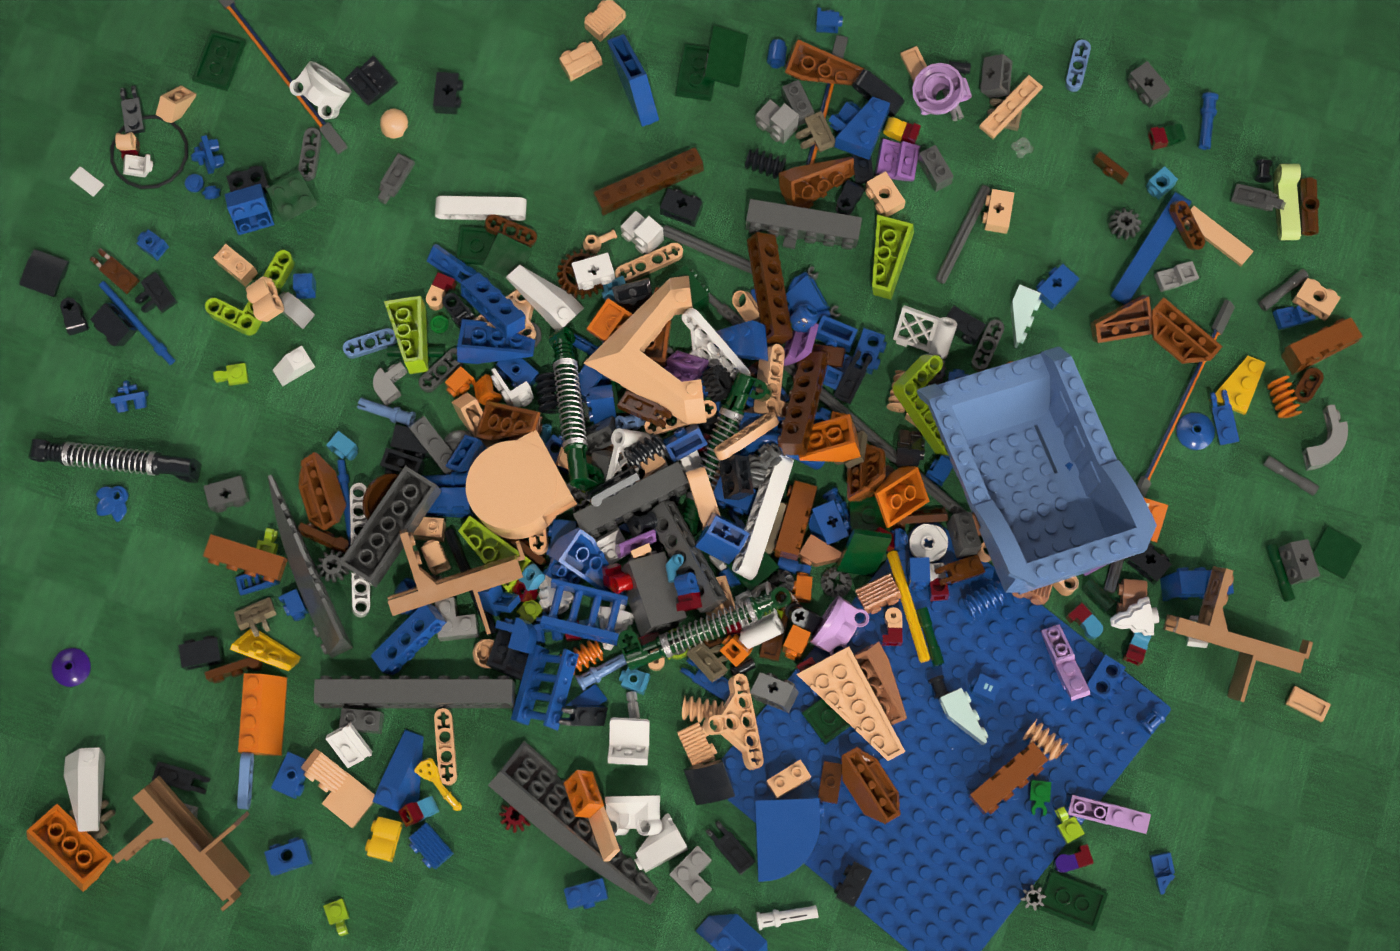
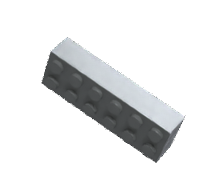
M750 199L745 230H749V233L752 234L761 232L776 235V237L778 235L786 236L788 240L803 239L804 242L811 244L821 242L824 246L829 247L839 245L843 249L851 250L857 246L862 217Z
M676 462L636 482L633 486L620 490L617 495L603 499L600 506L590 505L573 515L580 529L596 539L601 536V532L605 530L610 532L618 527L617 524L623 521L626 523L639 513L646 514L652 510L653 506L660 504L662 501H670L669 498L675 495L677 497L683 496L687 493V489H689V483L679 463Z
M405 466L339 563L348 571L377 588L404 548L399 531L407 528L408 533H414L442 491L436 484Z

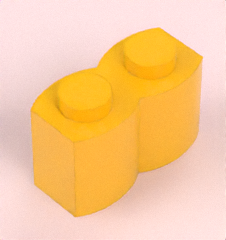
M378 816L371 826L373 836L366 843L365 851H368L367 855L392 862L403 823Z

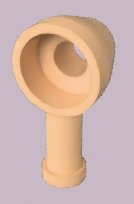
M614 229L599 237L593 234L588 235L583 240V248L586 252L590 250L591 254L597 253L601 249L602 243L613 238L616 239L617 235ZM591 239L595 240L592 244L588 243Z

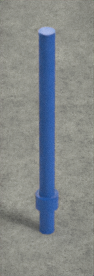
M105 281L101 282L99 287L154 347L153 350L157 355L162 356L169 365H172L175 359L168 353L167 347L162 342L159 343Z
M338 460L339 475L337 478L346 503L344 516L347 539L351 546L349 474L346 473L345 460Z

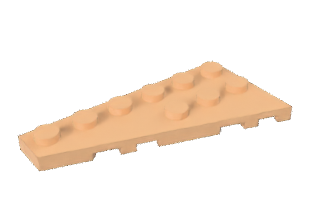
M849 646L797 673L814 692L887 761L905 752Z

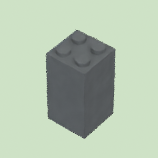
M657 551L646 554V557L640 558L638 556L635 559L631 557L621 569L625 574L628 573L633 581V589L630 591L625 590V593L628 596V602L640 637L676 628L687 618L685 611L677 612L678 594L674 582H668L666 563L668 561L665 552L657 553Z

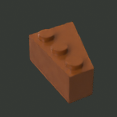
M1142 295L1091 322L1093 341L1102 343L1152 334V314L1149 296Z

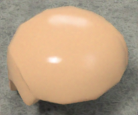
M395 108L385 111L380 119L382 133L392 139L402 137L404 131L408 128L407 115Z
M482 639L475 644L472 655L478 666L490 668L486 664L495 642L494 640Z

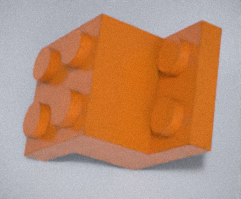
M608 298L587 327V331L604 343L633 314Z

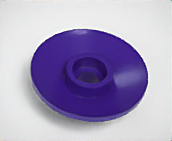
M68 648L61 651L52 663L54 679L66 687L82 684L88 678L91 671L89 657L86 653L76 648ZM72 663V668L67 670V664Z

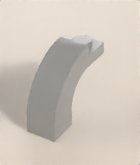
M1335 404L1329 405L1323 410L1328 431L1326 442L1319 446L1308 447L1302 452L1306 471L1318 469L1330 463L1346 444L1348 424L1347 421L1339 423L1340 413L1336 410Z

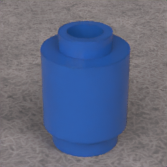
M775 39L769 45L767 63L772 68H780L785 65L787 53L785 41Z

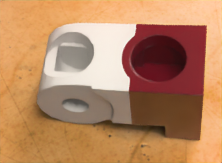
M944 563L930 564V602L948 600V584L940 585L939 582L946 577V572L936 574L934 571L944 566Z

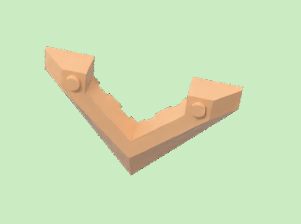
M689 276L669 278L584 364L600 372V374L610 380L619 383L627 390L658 403L661 407L671 411L672 415L683 423L692 425L707 423L701 379L681 382L644 354L645 349L655 340L662 331V328L674 315L684 314L688 308H693Z

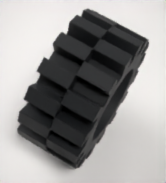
M718 364L705 370L702 373L703 377H701V380L704 381L702 385L705 386L704 390L708 392V397H711V400L715 402L727 399L733 385L732 381H734L733 377L730 378L731 374L727 372V368H723V365Z

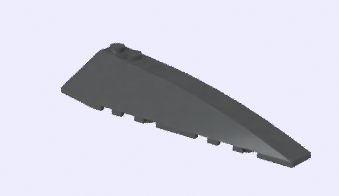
M269 475L268 480L274 512L292 573L315 624L312 627L317 638L321 637L323 642L320 646L325 655L328 654L333 658L352 649L353 646L275 478Z
M524 741L494 776L488 786L567 852L612 883L651 905L659 890L642 871H637L635 862L631 857L626 858L621 852L622 847L619 843L620 851L610 861H603L589 819L575 817L564 786L566 780L562 781L557 775L558 771Z

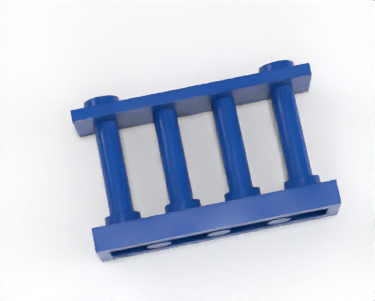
M564 578L552 579L551 588H555L556 591L550 614L547 616L542 615L540 628L617 646L619 633H616L614 629L620 605L627 606L628 596H625L622 592L616 594L615 592L611 593L569 583ZM563 591L575 593L569 619H566V621L560 620L557 617ZM583 595L594 598L589 620L585 625L577 624L578 622L576 621ZM601 600L613 602L608 625L604 630L598 629L595 626Z
M536 645L534 653L528 655L511 720L523 725H529L530 719L544 721V726L558 731L560 726L559 719L563 715L561 709L566 704L579 654L564 649L562 656L551 655L548 649ZM546 662L560 664L557 675L543 673ZM541 681L554 683L552 694L538 692ZM536 700L549 702L546 713L533 711Z

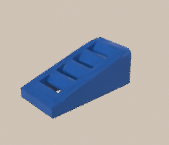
M243 574L235 577L241 596L280 584V581L277 580L274 583L263 580L264 583H261L260 576L257 574L254 577L256 586L253 584L252 576ZM244 579H247L248 589H246Z

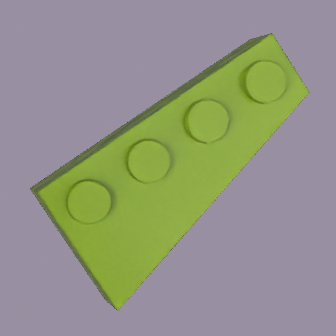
M471 516L467 518L458 530L485 564L513 555H519L517 549ZM525 556L524 560L518 561L521 572L523 573L527 566L535 562ZM517 580L502 585L507 592L512 594V589Z

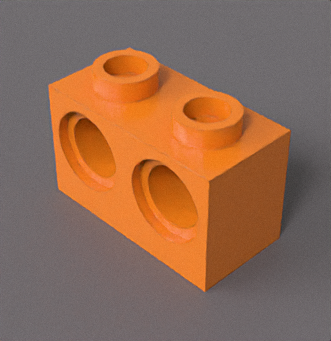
M793 624L783 645L782 652L785 653L784 656L794 661L796 658L800 660L810 640L811 632Z
M576 770L564 782L575 817L591 818L604 806L592 771Z

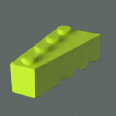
M877 215L872 280L873 295L892 300L914 234L913 224Z
M415 296L384 301L409 373L427 372L426 306L422 297Z

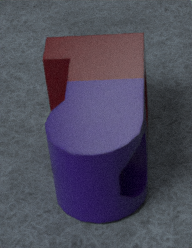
M1088 844L1079 846V853L1072 855L1061 854L1056 857L1053 863L1055 870L1065 873L1094 864Z

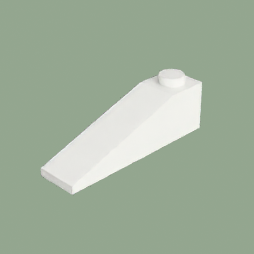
M521 265L506 277L555 331L565 327L584 309L571 294H568L565 290Z
M100 747L80 748L65 757L64 779L79 832L99 831L106 757Z

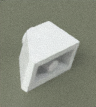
M300 346L286 354L273 369V372L281 385L284 386L312 370L315 366L303 346Z

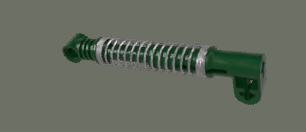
M565 326L549 335V343L554 349L555 356L553 370L556 376L554 379L557 381L555 383V386H557L556 391L558 392L556 395L559 397L557 402H559L558 407L560 409L558 411L560 413L559 418L561 419L560 424H562L560 428L563 430L561 432L563 435L562 440L564 441L562 445L564 453L567 454L570 485L587 492L604 483L605 478L598 467L587 463L586 451L588 450L584 425L585 421L583 420L581 389L579 387V373L577 371L578 365L576 358L573 356L572 348L575 336L573 331Z
M737 372L726 403L722 405L719 411L721 416L717 417L719 420L718 423H715L717 426L712 429L714 434L710 435L712 437L711 440H708L710 444L705 446L707 451L703 453L708 458L702 457L701 459L706 463H699L701 467H705L710 485L713 488L716 486L711 482H718L714 475L721 476L716 472V470H720L718 465L721 460L717 459L714 448L736 434L735 430H739L737 425L741 424L740 421L744 417L745 413L743 410L748 397L764 402L772 396L770 385L740 372ZM753 384L756 388L763 389V393L751 391ZM687 492L685 500L688 506L684 507L686 511L682 512L684 514L682 517L686 524L689 523L690 532L694 537L698 533L699 522L697 520H700L692 493Z
M777 587L770 591L769 595L767 593L764 594V597L760 595V599L758 597H748L744 601L742 600L741 607L738 603H735V609L730 605V613L724 607V615L718 610V617L715 613H712V619L709 615H706V619L701 617L700 621L695 620L693 624L689 622L688 626L677 627V631L672 629L670 634L666 632L658 635L655 640L646 644L642 643L637 632L627 629L619 634L618 643L626 663L632 671L658 659L670 658L675 652L679 654L680 650L685 652V648L691 649L690 646L692 645L696 647L697 643L700 642L702 644L704 640L708 642V639L711 637L714 640L713 632L716 631L718 637H720L718 630L722 629L723 633L726 634L724 628L728 626L731 632L730 625L734 624L737 630L736 623L740 622L741 627H743L742 620L744 619L747 625H749L747 619L749 617L755 623V621L761 620L762 616L765 615L764 612L768 614L769 610L773 612L774 608L778 610L790 605L792 594L784 587ZM785 592L786 600L779 603L776 599L778 593ZM627 635L633 637L631 644H638L639 647L627 651L626 648L631 647L630 643H625V640L628 639ZM662 646L661 649H659V650H657V651H655V652L650 653L651 650H654V649L659 648V647Z

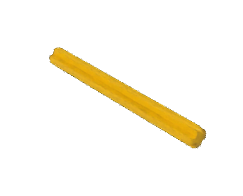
M896 550L890 551L887 554L896 586L901 594V603L919 661L924 663L930 660V655L898 552Z

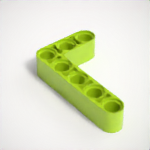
M286 250L278 251L263 275L272 279L273 275L280 274L278 279L272 280L278 294L295 266V261L291 254ZM284 258L289 259L287 263L281 264ZM210 298L205 303V309L210 317L248 336L255 334L263 322L254 316L253 304L249 301L243 311L217 298ZM214 306H219L217 311H211ZM230 314H235L233 319L228 320ZM252 322L250 327L244 328L245 323Z
M922 355L894 383L893 393L932 450L938 455L949 456L929 406L917 394V389L925 387L942 369L943 361L937 355Z

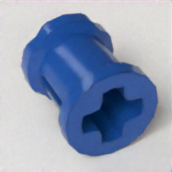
M1152 709L1151 714L1144 721L1141 720L1139 725L1148 734L1152 735L1154 733L1153 730L1166 720L1157 710Z

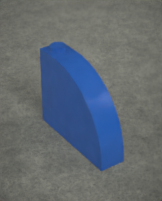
M622 34L607 40L618 76L641 126L659 121L647 74L627 38Z
M820 798L755 801L758 882L772 881L785 877L798 869L810 857L819 839L821 814H825L824 802H821Z

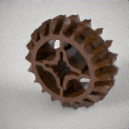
M580 249V253L577 254L573 250V256L567 254V260L562 259V265H558V270L560 271L557 273V277L560 278L558 280L559 285H562L561 288L567 290L568 294L574 293L575 299L578 295H581V299H584L586 294L591 298L592 292L598 295L597 288L603 289L602 284L594 285L593 288L588 290H579L577 281L576 285H574L567 279V274L575 278L572 267L573 262L598 256L595 252L591 255V251L588 250L584 254L583 249Z

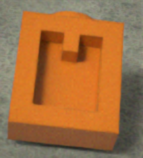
M485 374L474 383L475 398L478 403L486 405L487 401L497 403L502 399L501 394L493 391L491 376Z

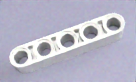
M438 196L436 197L435 217L452 220H486L489 215H498L510 221H522L526 219L527 200L520 197Z

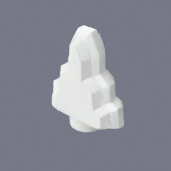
M546 575L545 580L539 586L540 592L538 595L541 599L539 604L543 611L550 612L556 589L551 588L552 579ZM563 591L558 614L564 613L573 602L574 596L571 592Z
M1149 597L1138 599L1137 603L1129 605L1126 611L1118 612L1110 618L1111 626L1119 629L1130 628L1134 633L1142 632L1144 636L1154 635V623H1159L1157 607H1151Z
M613 602L610 603L609 607L600 606L597 617L599 618L602 630L607 628ZM622 604L620 605L614 629L619 634L627 630L628 625H632L634 621L633 614L625 611L626 606ZM603 643V648L605 650L611 651L612 648L615 646Z

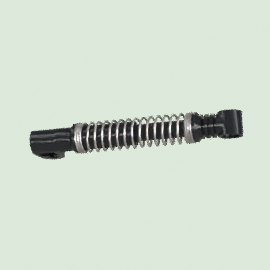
M32 439L28 456L33 461L60 462L61 465L75 467L77 465L81 467L83 465L84 468L89 466L90 469L93 467L98 469L100 467L101 470L106 468L108 471L112 469L119 472L122 470L127 472L129 470L130 473L135 471L136 474L141 472V474L147 473V475L153 476L169 474L188 483H198L202 465L195 458L162 455L158 451H139L138 449L133 450L131 448L122 449L121 447H105L104 445L98 446L96 444L93 446L92 444H76L75 442H63L61 444L41 439Z

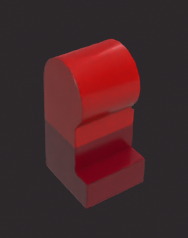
M619 563L602 567L604 585L612 592L619 594L624 590L630 591L633 589L631 576L621 570Z

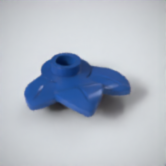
M122 486L100 488L96 493V496L100 499L96 509L97 515L105 516L112 514L116 522L121 521L127 512L125 503L129 496L127 490ZM117 492L120 494L118 499L116 498Z

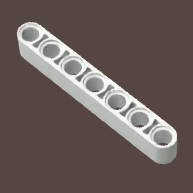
M782 454L779 456L782 458V461L777 466L772 467L770 465L767 468L766 480H763L762 486L758 488L745 527L750 535L733 563V572L748 580H752L758 572L793 466V461Z
M356 483L350 489L351 545L358 536L354 533V529L357 527L363 528L367 523L364 514L356 516L353 512L356 508L363 510L364 495L356 497L353 494L357 489L365 493L367 488L362 483ZM351 572L352 612L357 617H365L370 609V584ZM363 584L366 590L363 593H359L355 590L356 585ZM358 603H363L367 609L364 612H359L355 606Z

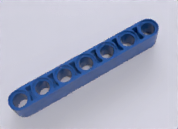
M1177 192L1174 193L1110 297L1124 305L1130 302L1176 228V224L1169 212L1171 203L1174 201H1185L1189 206L1192 202L1191 200Z

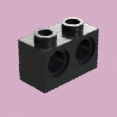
M252 166L248 170L235 171L231 175L226 176L230 192L261 184L264 193H268L265 186L269 185L263 166ZM261 177L259 182H253L255 178ZM238 183H243L241 187L236 188Z
M733 455L719 461L724 499L741 500L754 494L749 457Z

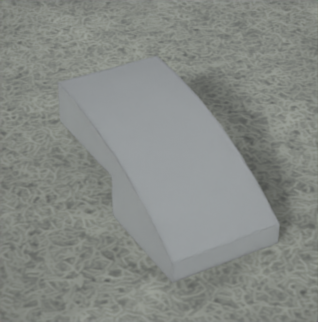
M1193 261L1176 265L1172 269L1160 271L1154 275L1160 292L1199 279Z

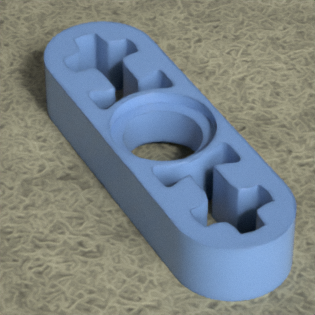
M1086 40L1077 41L1073 48L1065 81L1066 88L1071 92L1078 91L1083 83L1091 45ZM1081 46L1084 47V51H1083L1082 57L1079 56V52H1080V49H1079V48H1080ZM1080 62L1083 68L1077 70L1073 67V63ZM1074 75H1078L1076 85H1072Z
M385 328L346 341L343 345V351L348 358L354 359L386 349L388 345L394 346L397 339L394 330ZM386 334L393 336L390 338L391 341L387 342V340L385 339ZM378 336H379L380 341H381V343H382V344H380V345H379V341H378V339H377ZM368 339L375 340V345L372 348L365 346V342ZM359 342H361V345H362V347H363V349H364V350H362V351H361V349H360V347H359V346H360V345L358 344ZM351 345H353L355 348L354 353L347 351L350 349Z
M242 752L238 809L249 810L251 805L253 753Z

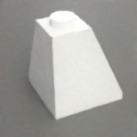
M669 813L665 814L661 819L662 831L658 835H649L636 852L638 858L635 859L639 870L644 869L645 872H648L688 850Z

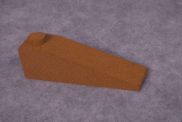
M798 39L791 49L784 73L804 81L852 86V83L864 68Z
M848 157L804 165L780 172V190L787 205L808 209L812 207L814 201L820 197L824 198L827 195L826 192L833 187L840 186L854 175V158Z
M487 401L475 437L491 441L534 432L540 412Z

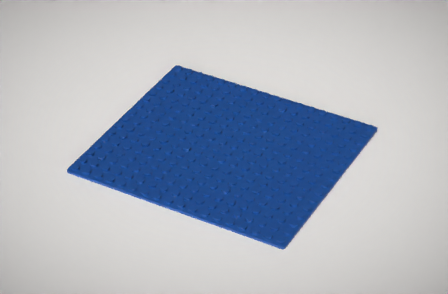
M938 522L917 523L907 535L908 544L906 545V550L897 551L906 581L909 558H915L909 548V539L912 532L922 524L939 526L948 537V548L945 555L933 563H944V565H947L948 563L965 559L956 558L949 531ZM925 539L924 546L932 548L933 540L928 541ZM888 559L868 583L888 573L891 574L894 580ZM981 561L985 570L984 574L954 584L949 583L948 600L930 602L929 585L927 588H924V591H913L912 588H909L915 610L924 607L928 608L934 634L945 662L944 664L933 667L931 657L927 662L921 663L919 661L901 599L894 605L889 606L887 604L881 607L878 613H869L868 624L864 627H857L853 636L846 644L847 647H850L853 654L877 642H880L882 646V636L887 635V625L884 621L886 611L892 607L898 608L901 611L902 646H882L889 659L907 716L906 720L891 725L905 750L904 753L887 761L852 726L824 745L801 714L820 700L821 697L819 695L814 697L807 684L797 675L798 671L795 670L788 680L795 684L799 694L790 712L787 713L766 705L756 717L764 758L763 765L755 770L747 769L743 762L742 752L735 746H732L722 758L735 797L727 800L755 823L756 800L818 798L824 761L842 764V755L856 747L879 761L899 792V810L901 815L886 824L864 815L841 778L838 803L824 802L825 814H821L819 839L815 849L804 864L834 889H836L839 882H844L846 876L843 873L848 864L852 865L855 861L872 870L855 907L908 951H982L1020 903V898L1026 895L1022 890H1030V885L1035 884L1066 843L1056 827L1061 822L1054 810L1064 806L1068 813L1072 795L1100 801L1151 737L1139 725V722L1141 720L1144 721L1151 714L1152 709L1157 710L1164 719L1171 711V708L1125 671L1123 672L1126 675L1122 682L1115 684L1113 689L1116 691L1110 700L1106 699L1102 703L1088 695L1071 701L1056 673L1041 630L1060 624L1086 683L1104 654L1044 606L1031 603L1030 599L1024 597H1014L1012 593H1006L1007 599H1003L1004 605L997 601V608L989 605V612L982 608L983 615L976 611V618H973L967 611L963 598L966 599L967 594L973 596L975 590L980 593V588L982 587L987 590V585L992 584L994 586L996 580L1001 584L995 567L988 562ZM857 596L851 604L856 609L864 610ZM862 612L855 615V622L861 623L864 621V614ZM921 627L927 649H929L923 628ZM815 646L803 661L812 657L814 662L818 663L829 657L830 653ZM836 646L834 648V654L842 650L843 647ZM1107 667V674L1115 676V670L1112 667ZM981 673L1002 683L993 703L971 694L972 688H970V684L974 676L978 678ZM944 675V682L950 693L962 688L963 692L967 691L971 699L969 704L972 710L975 709L979 715L980 720H978L981 728H985L988 734L985 745H981L947 719L939 699L934 700L933 698L934 692L931 684L928 683L929 679ZM1101 683L1096 684L1097 691L1104 693L1105 686ZM1036 719V725L1041 722L1043 723L1042 730L1050 729L1048 735L1056 734L1054 740L1062 738L1061 746L1068 743V746L1057 759L1048 760L1042 765L1044 770L1037 776L1031 774L1027 778L1030 782L1031 780L1051 782L1050 802H1044L1047 808L1046 816H1042L1041 808H1036L1035 815L1031 814V808L1035 805V801H1029L1030 782L1021 789L1017 786L1012 791L1014 795L1006 802L1002 799L997 804L999 808L991 815L988 812L983 815L968 797L1029 745L1031 738L1024 741L1023 737ZM747 736L746 741L748 745L752 746L753 740L750 736ZM801 759L811 778L781 798L776 799L766 781ZM1076 817L1080 825L1085 820L1084 818Z

